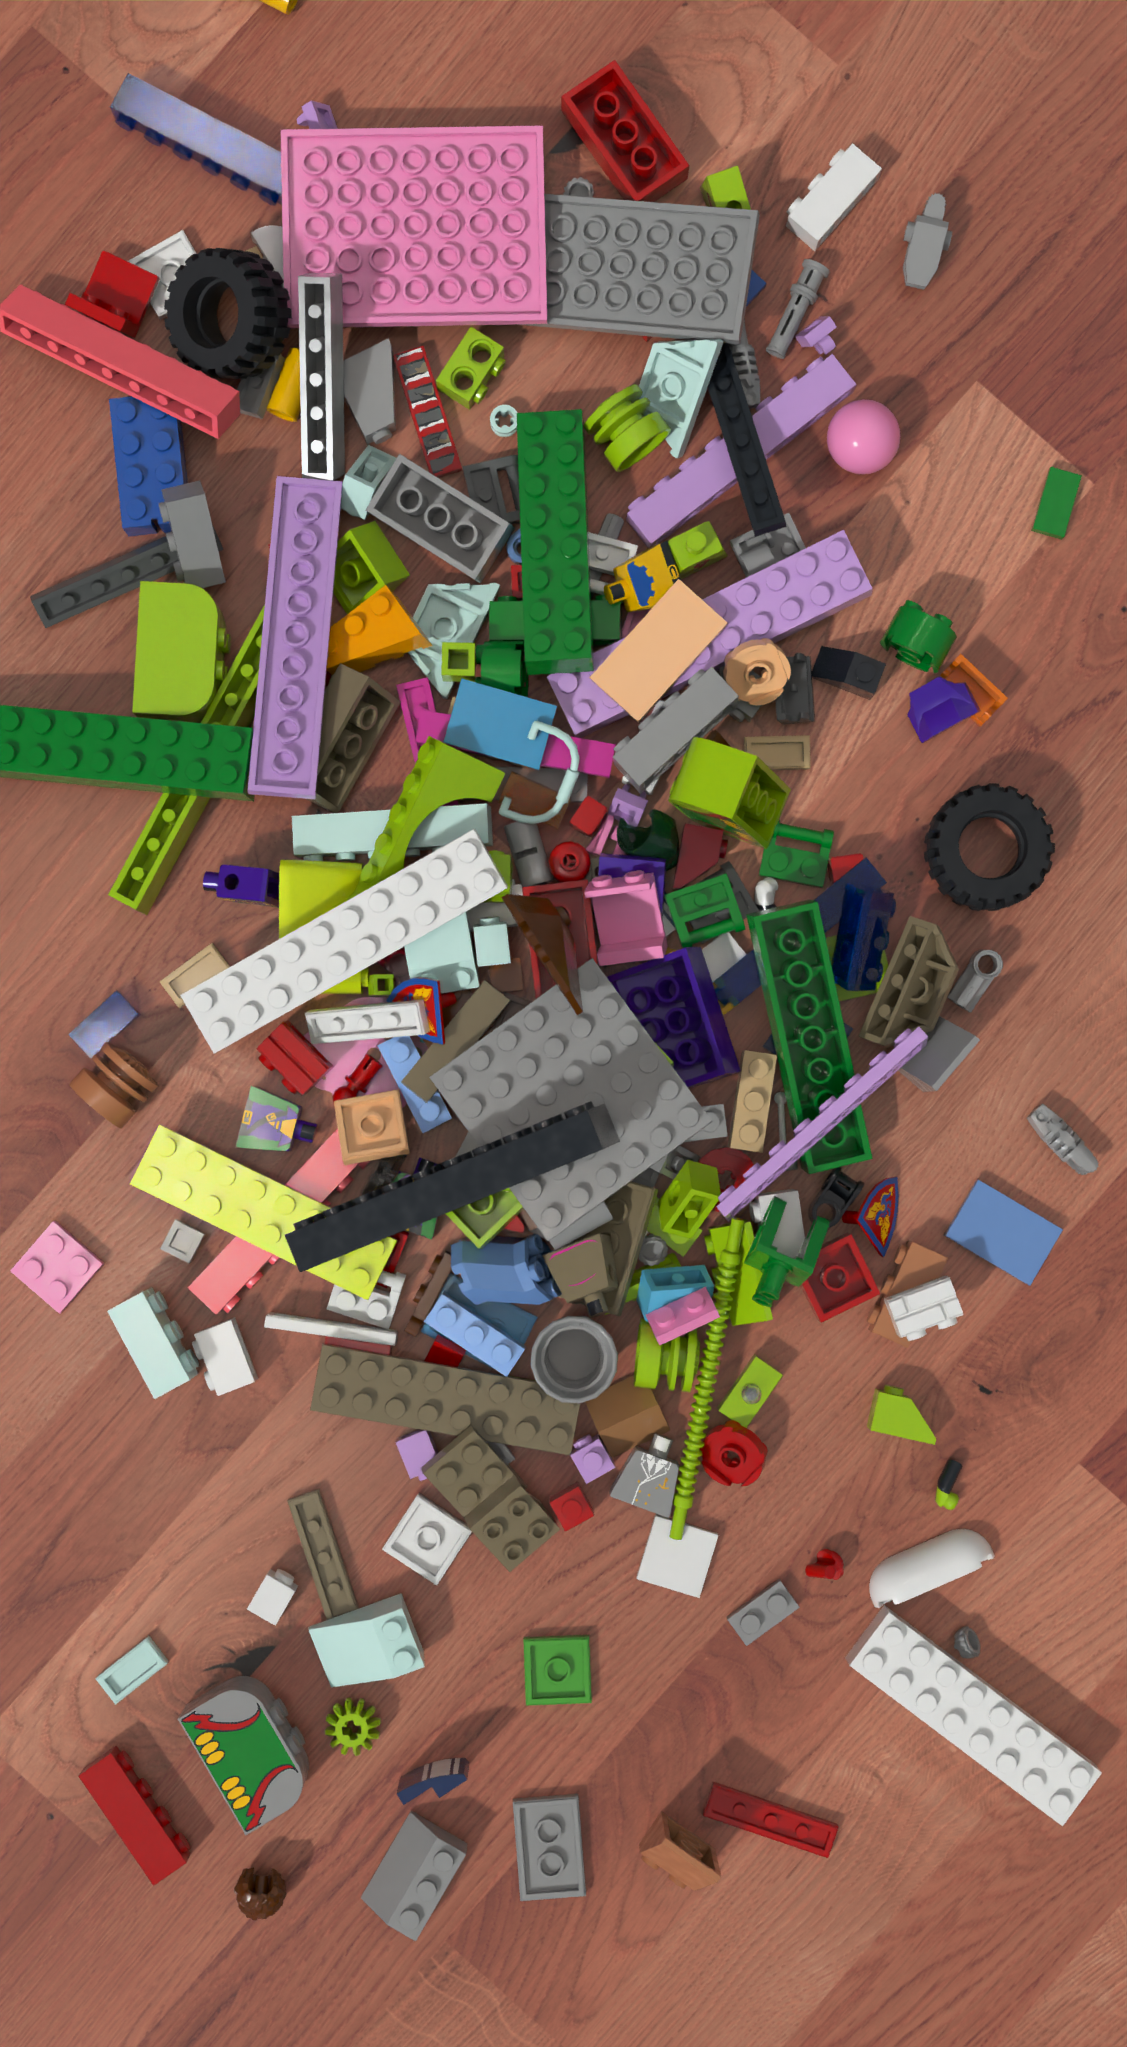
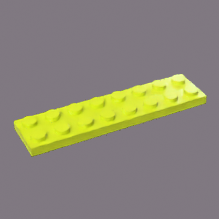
M163 1125L158 1126L130 1185L294 1265L296 1263L285 1234L295 1231L294 1223L331 1208ZM390 1236L306 1271L369 1300L398 1240Z

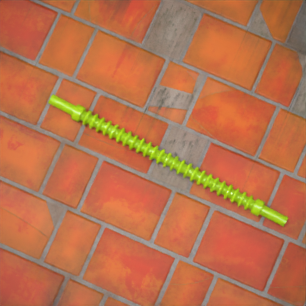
M736 1217L731 1218L726 1249L722 1250L720 1255V1261L723 1264L718 1266L721 1274L716 1276L719 1280V1284H715L718 1292L713 1294V1297L716 1299L713 1303L720 1317L707 1323L710 1326V1329L706 1330V1334L709 1337L704 1339L707 1347L703 1348L702 1352L705 1354V1357L700 1358L703 1366L698 1368L702 1374L697 1376V1380L700 1383L695 1385V1389L698 1390V1393L693 1394L696 1402L691 1404L694 1411L689 1413L693 1419L688 1421L691 1429L686 1431L689 1438L684 1440L687 1447L682 1449L685 1456L681 1458V1462L684 1465L679 1467V1471L682 1474L677 1476L680 1483L675 1486L678 1492L674 1493L672 1503L675 1509L669 1535L670 1538L675 1540H682L687 1511L693 1505L694 1497L691 1493L695 1492V1488L692 1485L697 1483L694 1475L699 1473L696 1466L701 1464L698 1457L703 1454L699 1449L704 1446L701 1439L706 1437L703 1430L708 1428L705 1420L710 1418L707 1411L711 1410V1406L708 1403L713 1401L710 1393L715 1392L712 1384L717 1382L714 1375L719 1373L715 1367L720 1365L717 1357L722 1355V1352L719 1350L720 1347L724 1346L721 1338L726 1337L723 1329L728 1327L724 1321L729 1319V1315L726 1312L731 1310V1306L728 1305V1302L733 1300L730 1292L735 1291L732 1283L737 1281L733 1275L738 1273V1269L735 1267L740 1264L742 1256L739 1253V1247L745 1220Z

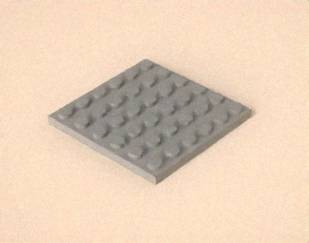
M593 958L578 968L583 1007L581 1014L577 1015L556 984L429 1077L479 1147L501 1139L504 1145L503 1137L530 1126L533 1132H535L534 1124L562 1114L565 1120L564 1112L592 1101L594 1107L605 1103L620 1142L509 1187L547 1241L560 1234L712 1122Z

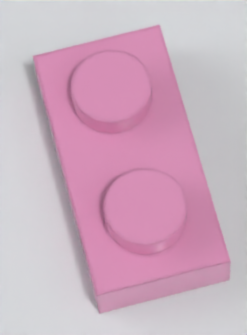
M706 1286L646 1314L659 1346L720 1317Z

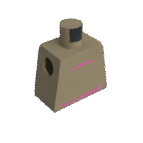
M599 1233L543 1255L544 1261L567 1303L579 1304L585 1302L590 1318L609 1312L603 1294L618 1288L612 1242L609 1235Z

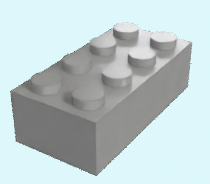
M401 454L396 458L365 510L480 584L515 527Z
M713 667L709 668L706 672L703 669L696 672L688 680L689 686L682 694L676 691L663 703L664 709L657 717L653 713L649 715L638 726L640 730L632 739L626 736L614 747L615 755L612 757L615 767L640 794L686 753L693 737L703 738L738 706L739 696Z

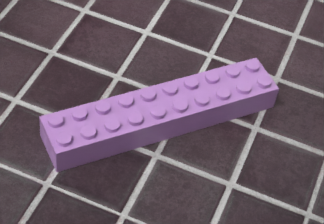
M842 530L702 599L728 622V625L662 698L688 686V680L700 669L706 672L709 668L713 667L716 672L719 671V668L725 666V656L744 642L768 638L773 643H776L872 596V586L845 531ZM625 638L593 653L594 671L555 673L547 676L577 738L587 736L629 715L589 678Z

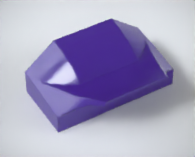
M939 676L909 693L910 710L907 715L921 743H925L981 712L966 682L953 683Z

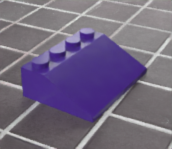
M685 947L666 954L664 958L653 959L607 977L652 1040L674 1062V1070L688 1089L741 1072L701 947Z

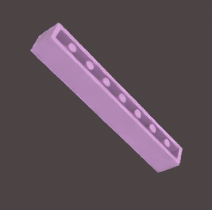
M833 354L825 360L822 357L817 358L806 368L807 374L799 380L796 376L782 386L781 390L783 392L775 399H772L771 396L767 397L755 408L757 413L752 418L766 460L853 393L856 383ZM720 436L714 438L705 446L706 452L696 459L695 456L688 458L680 465L679 469L681 472L672 479L669 476L664 477L653 487L654 493L646 499L642 495L628 506L630 511L627 513L626 521L648 548L662 542L738 483L724 438L722 439Z

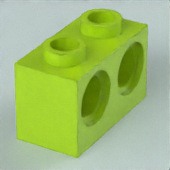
M470 327L436 379L437 390L469 410L475 402L480 404L489 389L486 386L492 375L497 377L506 363V360L503 359L504 347L473 327ZM478 351H486L490 354L489 360L483 363L475 361L473 356ZM461 378H469L473 382V385L466 390L457 388L455 384Z

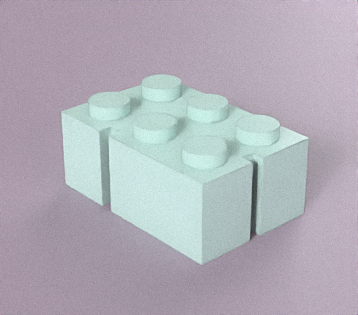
M150 1288L107 1312L153 1398L156 1399L198 1375L199 1373L196 1368L199 1367V1362L191 1349L186 1351L183 1348L180 1340L184 1337L183 1332L175 1320L171 1322L165 1312L168 1309V1305L160 1291L155 1293L153 1288Z

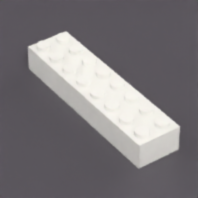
M885 1605L845 1657L849 1666L1061 1826L1066 1823L1102 1774L1091 1760Z

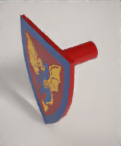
M416 977L403 981L393 989L386 1000L387 1003L423 1000L430 1032L417 1036L430 1042L444 1045L445 1034L442 1009L455 1004L456 996L452 992L441 995L439 980Z
M897 1177L885 1178L875 1184L865 1197L859 1211L846 1210L842 1216L843 1223L857 1224L861 1227L878 1254L883 1258L889 1247L898 1213L899 1194Z

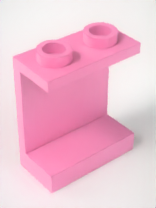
M636 870L626 873L624 877L612 878L611 875H601L589 881L584 893L585 898L592 899L601 944L597 952L599 966L664 958L668 945L654 873L644 874V871Z

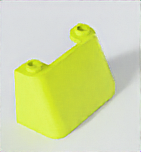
M281 860L279 870V939L346 902L350 895L354 893L360 881V874L364 864ZM369 967L321 994H363V987H368Z

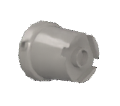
M567 1316L552 1321L539 1333L532 1347L531 1368L536 1382L547 1395L564 1403L580 1404L597 1398L610 1386L617 1372L618 1353L613 1338L601 1324L587 1316Z

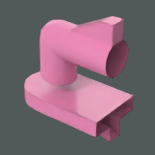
M606 814L597 834L587 845L586 850L593 855H600L608 837L617 841L613 854L631 856L634 835L632 832L617 825L611 830L614 816Z

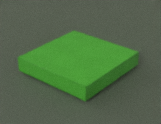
M589 1635L523 1638L526 1706L592 1703Z

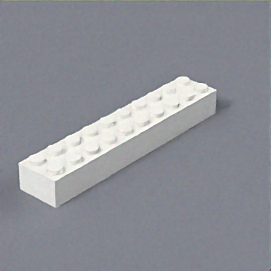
M473 829L180 996L215 1054L507 889L508 886L476 829Z

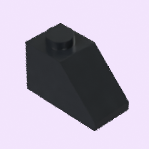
M821 646L812 669V678L870 700L876 692L886 663L857 652Z

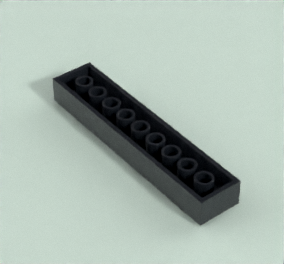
M592 1101L564 1112L565 1120L562 1114L556 1115L534 1124L535 1132H533L530 1126L503 1137L504 1145L501 1139H498L472 1150V1153L469 1151L442 1162V1165L440 1163L294 1223L295 1231L285 1234V1238L299 1272L318 1266L620 1142L605 1103L594 1107Z

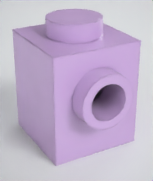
M588 1434L573 1443L574 1448L570 1456L586 1484L615 1468V1463L599 1434L592 1438Z

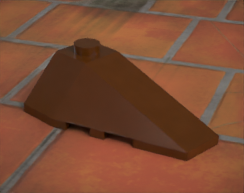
M506 894L501 897L528 943L577 1015L581 1014L583 1007L574 938L567 928L572 922L562 906L555 909L549 898Z

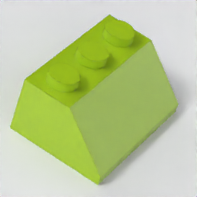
M744 1219L745 1222L739 1247V1253L742 1255L741 1261L735 1267L738 1269V1273L733 1275L737 1280L735 1283H732L735 1291L730 1292L733 1300L728 1302L731 1310L726 1312L729 1315V1322L732 1326L773 1320L770 1307L760 1305L752 1300L763 1273L754 1267L744 1264L754 1240L752 1225L747 1219ZM731 1223L709 1227V1235L704 1236L708 1255L714 1254L717 1267L711 1268L714 1284H719L716 1276L721 1274L718 1266L723 1264L720 1261L721 1251L726 1249Z

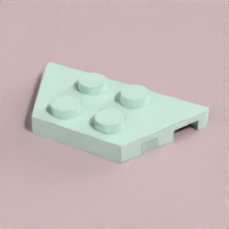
M721 339L659 341L653 343L639 384L643 391L640 399L646 397L651 401L650 406L642 416L653 412L660 413L671 428V432L665 440L672 448L670 453L677 459L683 457L724 342Z
M428 584L413 619L433 646L425 649L420 647L407 653L445 699H448L455 682H443L442 642L474 643L488 615L489 601L495 600L500 584Z

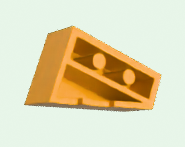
M385 585L330 627L327 671L333 675L341 663L358 672H362L375 667V664L390 658L397 659L403 657L404 653L420 647L425 649L433 645L398 596Z

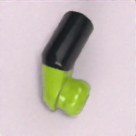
M952 1459L947 1460L939 1476L935 1497L937 1505L939 1507L944 1506L947 1510H953L958 1503V1495L952 1493L951 1490L963 1467Z

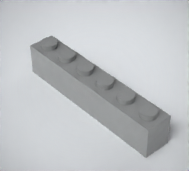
M310 272L298 276L302 478L334 481L345 475L342 274Z

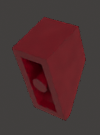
M685 823L673 880V891L684 888L715 867L719 858L725 859L728 840L722 839L724 830Z

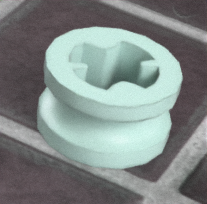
M500 405L492 411L490 425L496 435L509 437L516 433L518 412L510 405ZM508 414L511 415L510 423L512 426L503 425L500 428L497 425L499 424V419L497 418L499 415L502 417H506Z

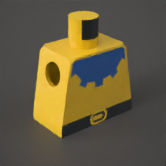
M668 541L651 546L613 568L616 582L604 586V595L609 604L623 600L628 612L652 609L673 584L680 579Z

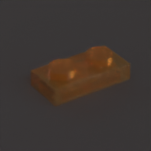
M511 771L498 799V803L502 804L504 796L512 799L509 808L525 815L536 816L544 814L553 808L557 801L558 791ZM571 797L557 815L543 823L558 829L571 801Z

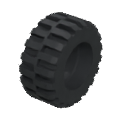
M207 248L201 250L198 254L191 255L186 259V265H180L175 272L176 279L169 284L167 291L170 292L169 299L165 300L164 310H167L168 319H164L165 327L167 330H170L171 336L168 338L172 347L178 348L176 353L183 363H188L189 367L202 371L212 378L246 379L247 377H255L261 374L264 369H269L276 361L274 356H280L285 347L283 344L284 338L289 337L291 329L287 327L288 318L292 319V310L287 305L290 297L288 290L282 288L284 281L279 272L273 271L274 267L268 260L261 259L258 254L248 251ZM230 286L238 304V322L233 335L226 341L219 329L217 313L220 299L225 290Z
M989 783L986 786L976 785L953 796L933 816L929 824L930 829L925 836L924 843L927 844V851L924 852L925 862L929 863L930 870L928 873L931 879L937 881L939 884L938 889L943 895L948 894L953 898L952 902L959 906H969L971 910L996 911L1023 901L1032 895L1031 893L1038 889L1045 881L1043 878L1046 873L1050 872L1053 863L1050 861L1051 854L1055 853V843H1052L1050 839L1053 829L1051 824H1046L1043 818L1046 816V813L1042 807L1037 809L1032 804L1034 799L1028 794L1022 796L1017 793V788L1012 786L1004 788L1000 787L997 783ZM991 817L1002 821L1012 830L1016 837L1018 858L1012 869L1003 876L997 878L979 877L966 867L960 856V836L968 824L979 818Z

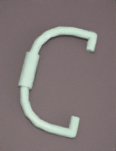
M540 721L533 722L527 738L535 740L539 730L560 738L570 750L571 765L570 768H567L556 796L557 801L555 805L544 814L529 816L508 810L512 799L504 796L499 814L521 823L538 824L546 822L557 815L563 805L568 803L580 773L578 771L580 757L577 745L572 738L557 727Z

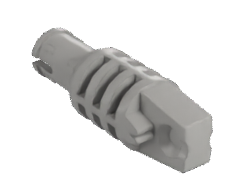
M744 318L741 343L728 344L749 409H752L760 404V379L754 356V348L748 344Z

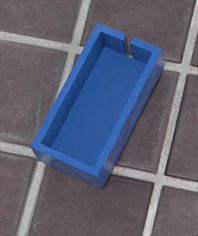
M132 396L109 399L122 528L128 537L157 534V527L152 520L158 519V525L164 533L171 532L169 521L163 523L158 503L164 502L162 489L188 483L182 422Z

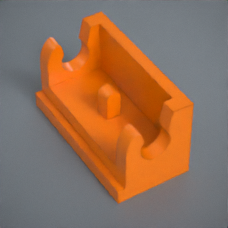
M961 653L940 675V677L953 683L966 682L981 712L970 717L979 727L1008 699Z

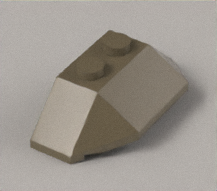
M912 916L909 917L859 1037L888 1048L895 1045V1039L908 1028L912 1032L918 1027L925 1033L933 1031L959 971L938 925Z

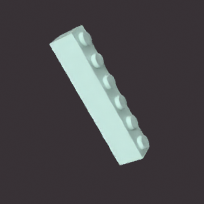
M485 803L438 807L415 830L408 844L405 857L420 856V850H432L434 852L473 829H476L485 846H493L491 806ZM390 810L292 816L294 856L311 861H323L324 856H336V861L355 860L356 854H368V859H370L375 849L376 839L383 833L389 820Z

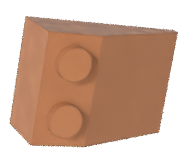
M661 1811L639 1843L640 1853L643 1855L641 1859L653 1869L657 1870L661 1867L670 1874L668 1876L669 1879L683 1889L688 1886L696 1891L718 1883L721 1878V1872L715 1848Z

